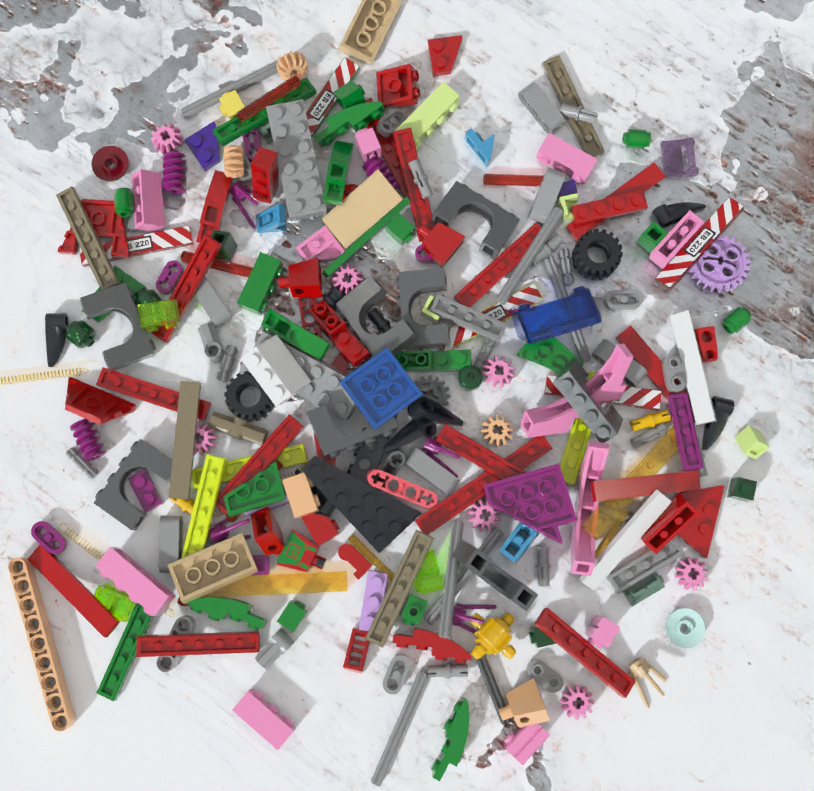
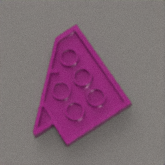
M559 463L483 485L489 506L559 544H562L563 541L558 527L577 521Z

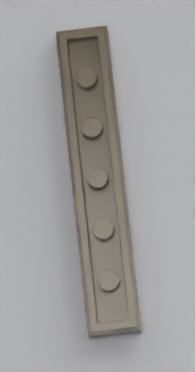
M558 55L542 62V66L561 107L565 103L578 108L582 106V109H585L560 56ZM566 116L582 151L593 157L603 154L604 148L592 123L579 119L575 121V118Z
M71 186L56 194L100 289L104 290L121 284L76 189Z
M180 382L168 498L190 499L201 392L200 382Z
M416 529L366 635V640L382 648L384 647L434 540L433 537Z

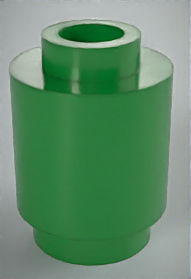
M627 129V132L623 133L622 143L625 144L626 148L644 149L650 145L651 132L641 129Z
M118 188L114 194L115 213L120 217H129L134 213V195L129 188Z
M737 307L724 318L722 326L731 335L738 333L751 321V313L744 307Z

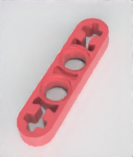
M376 468L369 470L366 475L367 482L370 485L425 508H433L437 504L438 498L434 492ZM378 473V476L385 479V481L382 483L376 480L373 483L374 480L371 476ZM394 479L397 480V489L390 490L389 482ZM407 488H415L416 492L413 497H407ZM420 494L428 497L430 494V498H432V501H428L426 504V500L420 498L419 496Z

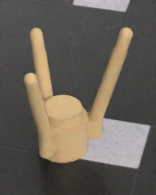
M638 657L628 665L631 669L628 673L636 681L635 685L648 709L650 705L637 676L639 678L645 676L661 696H665V693L648 674L649 670L663 682H666L667 679L653 668L646 659L643 660L641 657Z

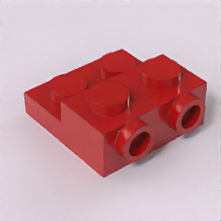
M411 64L376 72L378 102H381L384 108L397 105L403 108L418 104L417 99L421 97L420 90L416 86V81H419V73Z

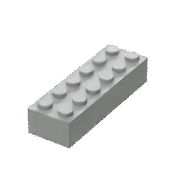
M297 100L266 106L275 152H278V166L290 222L326 215L327 210L325 203H323V191L304 101Z
M269 330L262 331L254 348L275 336V334ZM280 338L312 381L296 394L318 406L326 405L330 413L345 421L350 419L356 405L339 383L348 374L323 360H318Z

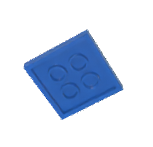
M385 348L339 381L340 385L374 430L423 395L388 348Z

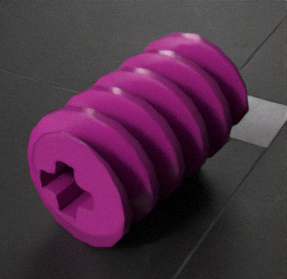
M168 152L163 155L164 169L162 173L164 176L162 180L164 183L162 187L171 194L186 193V189L181 188L186 186V182L181 181L187 178L185 174H182L187 171L183 167L187 162L182 159L186 155L180 152Z
M373 157L363 165L362 168L366 171L368 177L379 169L396 190L400 187L399 183L393 184L396 181V177L390 178L393 172H386L389 166H382L385 159L378 160V157Z
M82 419L73 423L70 426V430L75 431L73 437L78 438L76 444L81 445L78 449L80 452H84L81 457L87 459L86 462L105 455L107 450L100 451L104 443H97L101 436H94L98 432V429H91L95 422L89 423V420Z

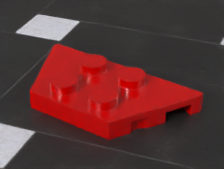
M73 377L68 378L65 402L66 411L101 425L136 410V404Z
M723 485L681 493L700 514L678 536L696 550L702 558L708 557L725 487Z

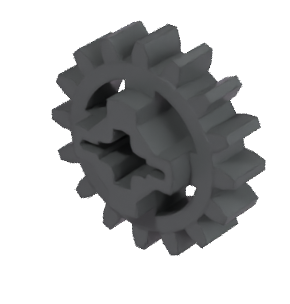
M431 375L428 376L427 380L422 376L421 382L415 380L416 386L423 394L421 397H427L424 394L432 392L434 398H431V400L441 406L449 405L446 399H449L451 395L446 394L449 391V387H443L445 381L439 383V377L437 376L435 380H432ZM426 384H431L430 387H427L425 389L421 388ZM437 387L441 390L443 397L438 395Z

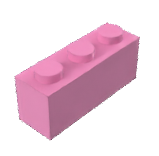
M548 133L536 156V159L541 164L549 165L555 170L570 176L576 183L585 184L598 160Z
M140 169L131 175L134 195L135 229L156 232L163 228L165 224L161 173Z
M689 210L656 246L649 259L661 269H664L700 230L704 221Z
M250 689L232 711L276 750H279L296 728L293 726L294 722L288 716L283 717L278 713L279 709L270 702L268 704L263 699L264 696L257 689L254 691Z

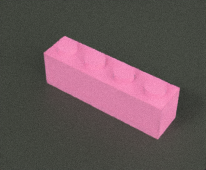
M109 547L96 564V567L100 570L99 573L103 577L110 578L115 582L114 586L117 589L129 594V599L143 606L144 612L150 616L162 615L176 597L174 593L119 547Z

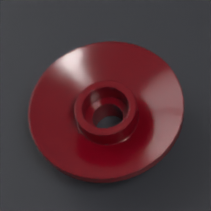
M105 146L94 154L91 166L94 174L99 179L113 182L121 179L126 174L129 168V159L121 148ZM111 164H115L113 168H109Z

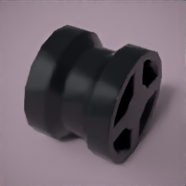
M332 286L327 294H323L322 298L335 310L337 308L336 303L343 298V295Z

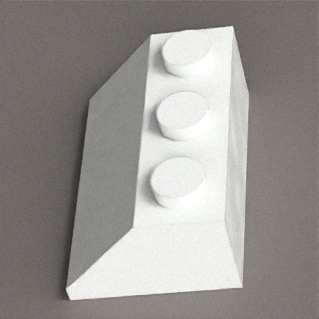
M278 335L259 344L241 358L275 406L282 405L312 382Z

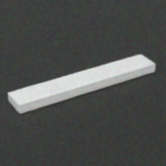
M687 310L670 315L679 355L683 361L686 385L696 425H702L717 421L691 312Z
M656 489L596 558L591 576L582 575L579 578L580 581L595 591L672 501Z

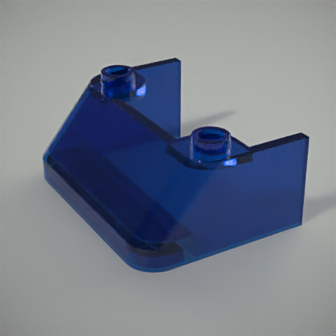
M584 286L574 288V292L570 293V296L538 306H530L529 303L519 305L518 309L509 308L517 337L527 344L541 342L602 322L601 313L590 290Z

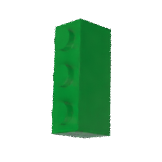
M260 252L237 301L240 308L261 316L262 311H266L269 304L267 300L270 294L273 295L277 285L275 283L277 278L281 277L284 272L281 260Z

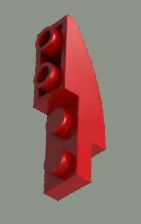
M215 170L199 222L200 228L196 240L198 243L201 242L204 234L211 236L213 230L220 231L233 178L227 177L225 172Z
M324 300L308 310L331 343L354 367L370 357L369 351L348 330L345 322Z
M414 628L413 635L393 634V643H396V647L408 648V645H415L418 650H428V647H432L431 656H435V660L447 661V658H455V662L466 663L467 660H472L471 654L458 643L449 638H441L438 633Z

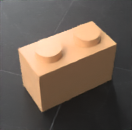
M304 473L282 480L294 518L297 519L319 511L320 500L318 495H314L312 491L314 483Z

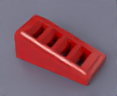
M352 629L343 665L344 670L363 674L370 641L356 640L355 636L366 638L368 631ZM353 644L364 646V650L353 647ZM351 653L362 654V658L352 656ZM349 661L360 662V666L349 664Z

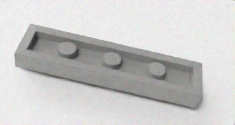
M437 294L430 309L432 313L440 318L500 343L507 324L439 294Z
M673 538L657 554L650 550L607 576V579L618 595L683 556L685 552L676 539Z

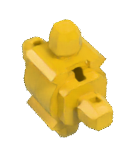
M475 613V614L472 616V617H475V618H478V619H481V620L484 619V618H483L480 614H478V613ZM510 613L504 614L500 619L498 617L495 619L490 617L483 624L470 621L474 627H478L474 632V636L477 637L474 641L477 645L471 652L475 659H480L486 653L488 655L491 653L496 655L501 651L503 652L502 655L506 658H513L516 650L512 645H508L512 640V636L509 635L511 633L509 627L514 622V617Z

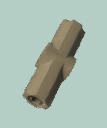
M213 411L209 418L208 427L227 433L228 436L239 440L244 439L262 445L268 436V430L249 424L250 422L238 417L232 418Z

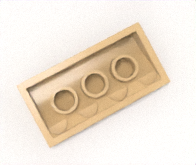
M362 0L338 51L357 60L372 64L399 10L402 0Z
M377 169L343 199L342 206H335L322 220L346 249L402 201L403 198L380 170Z
M243 533L168 564L183 604L259 572Z

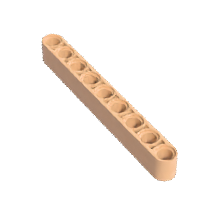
M14 558L9 562L8 570L50 722L54 730L64 731L74 725L76 716L33 565L27 560L28 558ZM19 562L23 563V570L21 572L18 570ZM25 580L29 583L27 590L23 588ZM30 599L34 602L33 609H30L28 606ZM35 619L39 620L40 625L38 628L34 627L33 622ZM40 638H43L45 641L43 648L39 645ZM46 657L50 659L49 667L44 664ZM51 676L56 680L55 686L50 684ZM56 696L61 699L60 706L55 703ZM61 716H64L67 719L66 725H63L61 723Z

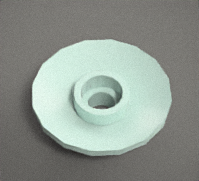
M677 609L666 620V635L677 647L693 648L704 638V621L700 614L692 609ZM682 624L686 625L685 631H681L680 626Z

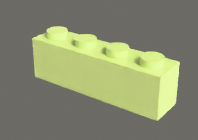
M442 82L395 131L411 127L416 150H418L422 145V141L425 138H429L434 133V129L446 121L447 115L450 112L454 113L458 109L460 96L445 82Z

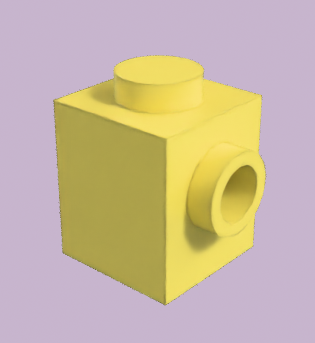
M236 90L226 92L219 98L221 102L219 108L223 116H228L230 120L246 111Z

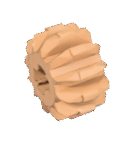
M290 50L289 53H284L283 57L278 58L279 61L276 65L282 79H285L287 82L290 80L295 82L296 79H301V76L306 75L308 64L303 53H299L298 50L295 52Z
M231 145L224 148V171L227 177L238 178L244 175V152L241 146Z
M495 414V421L489 416L487 418L489 423H482L487 428L481 429V433H487L483 440L485 441L490 438L491 440L488 443L490 446L494 441H496V447L500 446V441L503 445H506V439H512V436L508 434L514 431L513 428H508L512 422L508 421L505 423L506 416L499 420V415ZM493 427L501 428V435H499L498 433L494 434L493 431L495 428Z

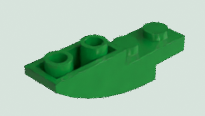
M369 102L343 109L327 118L325 121L328 127L315 135L314 138L321 148L327 147L334 142V139L345 135L351 127L355 133L367 128L370 122L378 120L383 116V113L386 112L381 102Z
M335 141L326 176L323 203L342 206L354 146L353 143Z
M272 309L268 310L261 323L270 332L322 361L331 345Z
M471 349L401 351L395 356L406 372H454V370H461L467 365H472Z
M201 597L186 603L191 606L190 610L199 614L203 611L209 614L208 618L217 622L220 619H226L229 614L230 619L237 622L243 620L248 623V627L259 630V628H265L268 621L251 613L252 604L233 598Z
M465 697L461 701L458 700L453 708L455 713L452 719L448 718L443 727L445 737L450 740L444 742L441 748L443 753L440 759L436 758L431 767L433 771L432 777L439 782L449 763L457 767L466 745L469 729L468 700Z

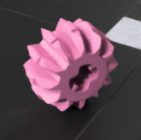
M163 122V127L156 126L158 131L152 132L153 138L151 142L154 144L155 150H160L163 155L173 150L178 152L177 147H183L181 142L184 139L183 135L180 134V129L178 127L175 128L172 123L167 127L166 123Z
M347 264V269L340 265L341 272L335 270L334 275L336 277L332 278V282L335 283L333 286L339 289L341 294L345 291L346 295L364 281L363 278H360L363 275L362 271L357 272V266L351 269L350 264ZM349 277V280L351 279V282H345V278Z
M496 355L494 356V362L488 359V365L483 366V369L487 371L483 373V377H489L486 383L488 384L493 381L492 387L494 388L497 383H499L500 388L504 387V382L509 385L511 383L509 378L513 379L515 376L513 373H510L515 370V367H508L512 361L508 360L505 363V356H502L499 361ZM496 368L503 370L502 376L495 374Z
M197 423L196 440L197 437L200 438L199 435L204 437V440H201L202 443L195 441L194 455L198 452L199 455L203 456L204 449L207 453H210L209 446H216L212 442V440L217 439V436L212 435L215 430L213 428L209 429L208 424H204L202 427L201 423Z
M481 499L478 500L480 507L473 503L472 507L476 511H468V514L474 515V517L468 519L469 522L476 520L472 527L475 529L480 524V532H483L485 525L488 532L491 531L490 524L497 528L498 525L494 520L501 521V517L495 516V514L500 513V511H494L493 507L488 505L487 500L485 505H483ZM482 510H486L485 513L489 512L490 516L487 517V521H484V518H480Z
M686 557L685 561H679L681 567L674 568L676 571H679V574H675L674 578H680L677 584L680 586L684 584L685 590H689L691 587L693 591H696L697 585L702 588L704 587L702 580H709L704 576L709 571L708 569H702L705 563H699L698 558H693L692 560L690 557ZM694 571V575L689 577L688 573Z
M575 684L574 690L570 685L567 686L569 693L567 694L565 691H562V695L566 699L562 698L559 700L560 703L565 704L561 707L562 711H567L569 718L574 714L575 720H579L580 714L583 718H586V710L592 713V709L588 705H594V701L588 699L593 694L591 692L586 693L587 688L585 686L581 690L578 684ZM578 697V699L581 700V703H578L576 706L575 704H573V701H576Z

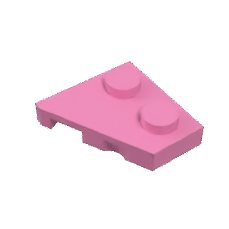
M323 226L295 248L304 261L318 258L319 261L335 259L345 251L326 226Z

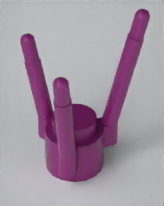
M236 182L230 189V194L233 195L232 200L237 204L248 223L254 229L256 226L240 203V200L245 201L248 199L256 206L259 203L249 195V193L253 195V190L240 182Z
M437 437L427 438L422 450L427 452V456L458 478V475L434 454L438 455L439 451L458 459L461 456L443 448L436 441Z
M235 515L214 524L215 527L209 531L212 541L218 543L229 539L227 538L229 531L249 523L250 520L246 519L226 527L224 524L238 516ZM244 535L245 539H250L251 535Z
M457 603V606H454L452 625L460 626L474 633L475 629L461 622L468 620L483 624L484 620L467 616V611L463 609H496L497 606Z

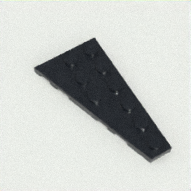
M316 455L301 468L302 472L378 553L383 551L422 514L420 511L361 481Z

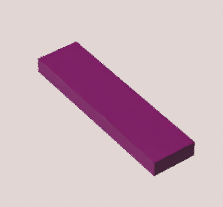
M688 394L668 395L667 400L683 472L703 469L704 466Z

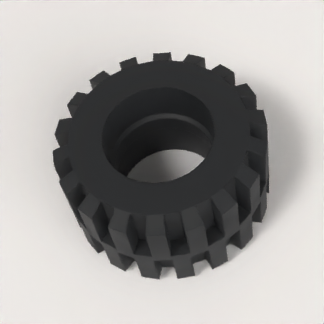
M594 229L593 232L589 230L577 241L572 252V262H575L573 266L575 269H579L578 273L580 275L582 273L585 274L584 278L588 279V277H591V280L594 281L597 278L603 280L605 277H609L620 264L621 257L623 256V252H621L622 245H618L619 239L617 237L614 239L612 232L607 234L605 229L599 232V229ZM590 247L601 248L606 254L607 261L603 263L592 261L587 254V249Z
M244 371L242 375L240 373L236 374L237 377L235 379L232 377L230 385H226L227 392H224L226 397L225 403L228 409L236 417L248 422H253V420L259 421L261 417H267V413L273 410L272 405L274 403L254 376L248 371ZM247 387H257L261 392L259 402L252 407L243 406L240 403L242 391Z

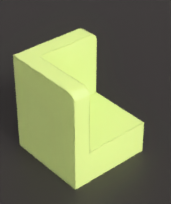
M578 193L559 198L557 207L562 209L564 213L561 217V222L573 219L570 208L571 206L578 205Z
M430 295L421 310V316L438 324L441 318L430 311L434 303V296Z
M750 425L735 436L743 453L755 460L770 448L762 433Z

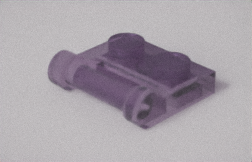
M693 137L662 141L660 143L665 179L692 177L699 174L695 161L693 146L695 145V139ZM681 147H686L689 169H684Z

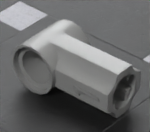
M214 323L201 325L198 331L204 346V353L212 362L222 361L225 351L221 346ZM213 349H219L216 355L211 356Z
M280 628L271 637L269 643L257 654L255 659L267 670L295 641Z

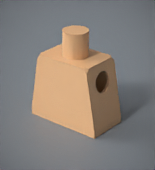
M534 678L509 691L506 694L509 705L499 709L503 721L514 717L518 727L550 721Z

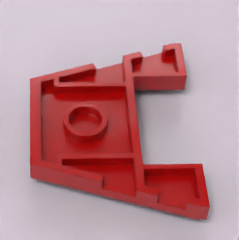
M82 199L81 202L98 237L113 238L111 256L130 258L124 219L115 213L114 201ZM70 227V230L66 231L64 235L65 240L62 246L59 245L57 252L60 254L77 255L78 241Z

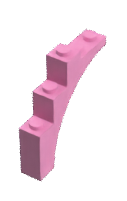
M624 343L616 345L604 366L585 383L590 395L598 405L603 401L621 399L627 386L623 379L633 359V355ZM564 397L545 406L525 410L520 424L528 438L569 432L574 419L580 418V416Z
M589 441L583 463L580 464L577 476V497L574 504L577 521L574 522L570 536L571 573L591 576L595 565V534L599 501L593 502L591 482L602 480L609 452L608 443Z

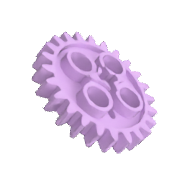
M719 233L690 265L692 267L689 269V272H694L692 279H699L697 285L703 283V289L709 286L710 292L717 288L718 293H721L723 288L726 292H729L730 287L735 290L737 284L741 285L744 282L743 279L745 280L748 277L747 273L751 270L748 267L751 264V260H746L750 253H744L747 247H740L742 241L735 243V237L729 240L728 234L721 238ZM708 250H713L716 254H710ZM727 254L732 255L734 259L728 258ZM704 267H709L711 272L706 271ZM723 271L728 272L730 276H725Z

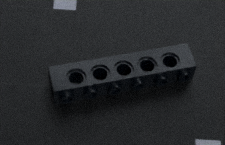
M384 435L377 437V441H375L377 448L374 451L367 450L366 443H362L355 450L353 455L356 457L354 464L350 463L347 473L368 483L366 475L369 470L378 469L384 454L383 447L388 443L390 436L385 438ZM363 459L369 460V468L361 469L359 467L360 461Z

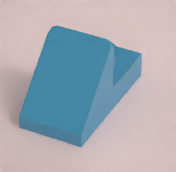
M471 128L465 132L464 140L484 165L488 167L492 156L494 134L483 141L481 135L478 132H474Z
M277 204L256 215L257 233L286 231L285 205Z

